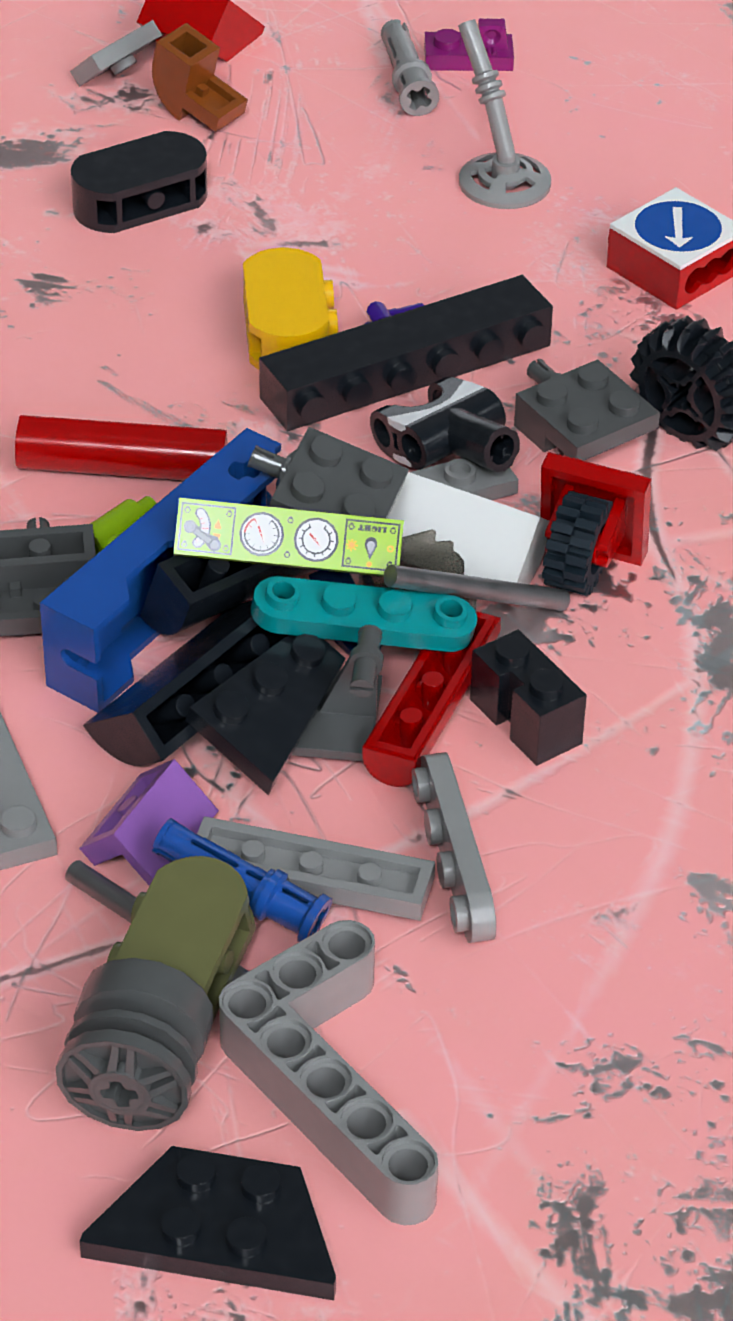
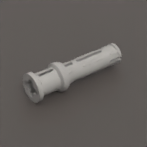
M390 20L383 25L381 38L386 45L388 55L394 67L392 83L395 90L399 93V102L402 109L409 115H426L437 106L439 91L436 84L432 81V73L428 64L419 59L406 23L404 22L401 25V20Z

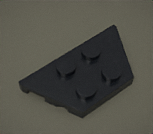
M171 1146L82 1233L80 1239L81 1258L334 1300L336 1294V1274L301 1167Z

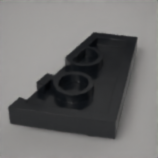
M287 635L190 706L185 721L269 795L281 770L292 756L301 736L311 719L316 715L341 672L346 658L327 641L315 635Z

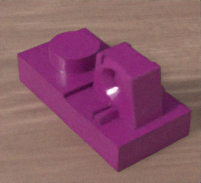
M479 18L477 25L492 69L513 71L512 34H507L505 19ZM453 29L425 32V63L428 64L430 70L473 71L460 32Z

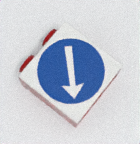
M675 187L610 223L606 267L677 310L733 277V220Z

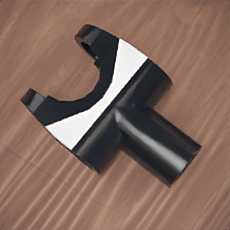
M444 377L430 384L428 388L429 403L413 407L395 404L392 406L386 405L371 413L370 427L379 448L396 461L418 470L454 454L494 472H502L512 466L520 450L518 433L505 426L506 415L504 407L496 394L488 388L455 377Z

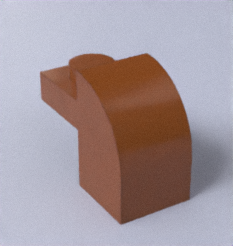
M185 23L156 42L152 62L153 83L160 100L177 120L180 121L191 114L217 132L245 113L248 99L214 75L220 47Z

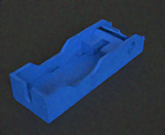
M246 428L40 602L46 686L99 713L134 682L131 659L161 634L152 629L140 617L158 563L174 557L179 498L269 507L272 495L266 490V486L276 478L247 466L256 445L277 454L281 451V443Z

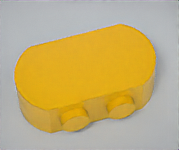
M280 247L257 252L243 262V304L249 363L255 368L259 369L260 357L338 333L337 310L334 309L333 280H324L322 263L317 256L296 248Z

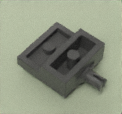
M540 358L537 359V362L534 360L527 368V375L538 384L516 393L514 426L543 452L557 447L566 456L584 461L659 428L660 412L598 359L564 374L556 373Z
M308 427L298 448L290 453L287 458L256 445L247 466L277 478L276 491L269 507L385 519L388 518L409 471L408 468L311 427Z
M35 517L27 522V529L0 530V637L42 633L40 602L96 555L93 524L50 527L49 522L45 518L39 517L40 528H36Z

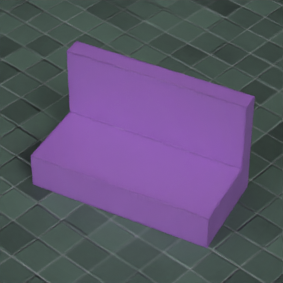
M173 759L141 773L79 849L94 866L123 855L150 886L157 870L171 862L152 852L154 848L153 843L166 821L172 818L177 823L197 834L204 816L214 818L219 810L179 763Z

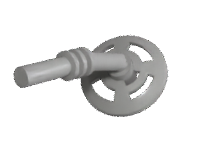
M476 20L463 22L458 27L475 77L472 78V83L478 85L475 89L476 94L482 95L478 100L480 104H484L486 107L496 152L477 156L462 167L459 173L460 189L472 201L491 208L518 209L533 205L541 201L549 193L551 188L550 172L538 160L515 153L503 102L506 92L499 89L503 85L502 81L496 80L499 72L492 69ZM491 171H492L491 176H489V175L486 173V172H491ZM478 174L479 180L485 186L489 187V189H486L477 184L473 180L472 176ZM525 181L532 185V187L523 191L506 193V190L515 189Z

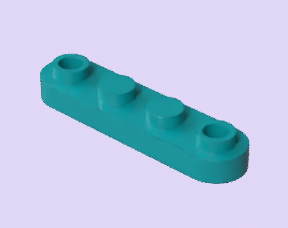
M274 576L262 580L254 590L251 604V615L254 621L261 628L272 633L294 636L309 634L322 639L358 642L359 629L364 625H375L382 631L380 645L443 652H455L466 648L472 641L477 625V614L474 608L464 599L454 595Z

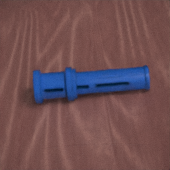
M172 818L168 819L162 826L153 843L154 848L152 852L171 862L185 857L206 856L219 859L232 866L245 882L250 901L249 906L253 916L260 921L269 918L297 934L298 942L320 930L332 905L333 898L325 894L317 897L287 881L288 874L284 871L270 869L266 872L205 837L203 838L190 831Z

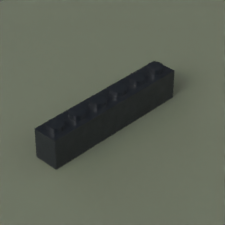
M522 274L259 358L260 399L288 432L429 386L444 377H456L548 347L551 343L553 305Z

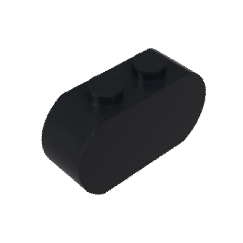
M163 131L80 155L71 166L72 201L75 218L89 229L105 233H116L199 208L206 201L208 195L207 153L204 145L198 139L188 134Z

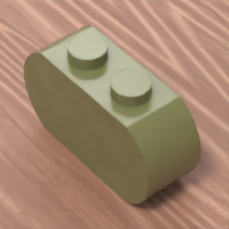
M206 856L185 857L157 870L147 892H141L137 896L131 912V925L123 941L116 942L113 945L107 962L138 958L161 962L184 972L205 991L213 1005L214 1021L219 1011L221 991L232 982L234 974L256 930L243 878L226 862Z

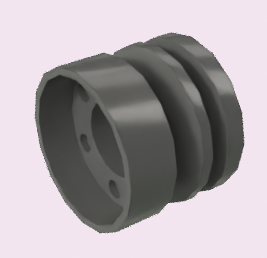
M127 958L112 960L101 965L91 972L79 998L74 1013V1024L66 1036L65 1048L60 1054L56 1065L58 1087L67 1101L83 1114L111 1127L134 1131L161 1129L179 1120L189 1104L192 1094L191 1087L198 1074L197 1063L204 1054L213 1024L212 1003L203 988L184 972L161 962Z

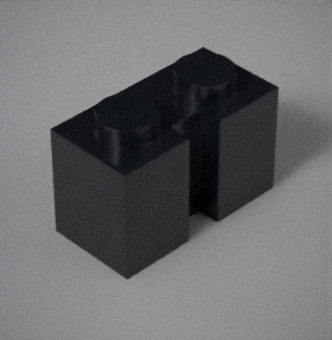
M519 629L472 650L470 700L496 726L508 720L511 723L510 740L536 766L583 743L587 694Z

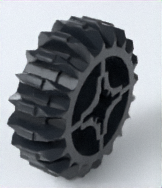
M687 315L681 319L675 320L673 318L668 322L661 323L643 337L642 342L637 345L636 353L631 358L635 368L629 376L638 384L635 391L660 412L659 426L665 429L667 434L679 438L682 442H692L696 449L709 446L717 451L721 447H727L733 442V341L728 342L724 338L722 327L710 329L705 318L694 321Z

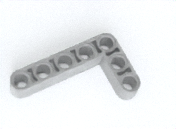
M352 920L337 921L240 976L222 989L219 996L221 1048L231 1061L385 1218L400 1225H416L426 1221L433 1214L436 1207L438 1181L437 1153L314 1030V1028L364 999L371 993L374 986V934L367 926L360 922Z

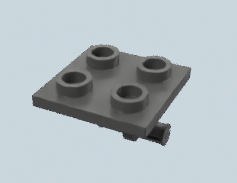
M364 625L359 629L357 646L351 650L348 660L316 715L308 724L292 756L363 761L362 747L376 725L382 687V675H378L382 671L384 662L383 653L379 650L382 640L380 628L375 625Z

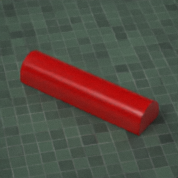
M20 415L15 438V462L19 469L184 481L228 444L227 430Z
M475 611L477 614V625L472 641L466 648L455 652L424 649L420 651L362 747L364 765L374 778L393 787H404L412 783V769L421 767L422 755L430 754L471 684L472 650L497 639L501 630V617Z

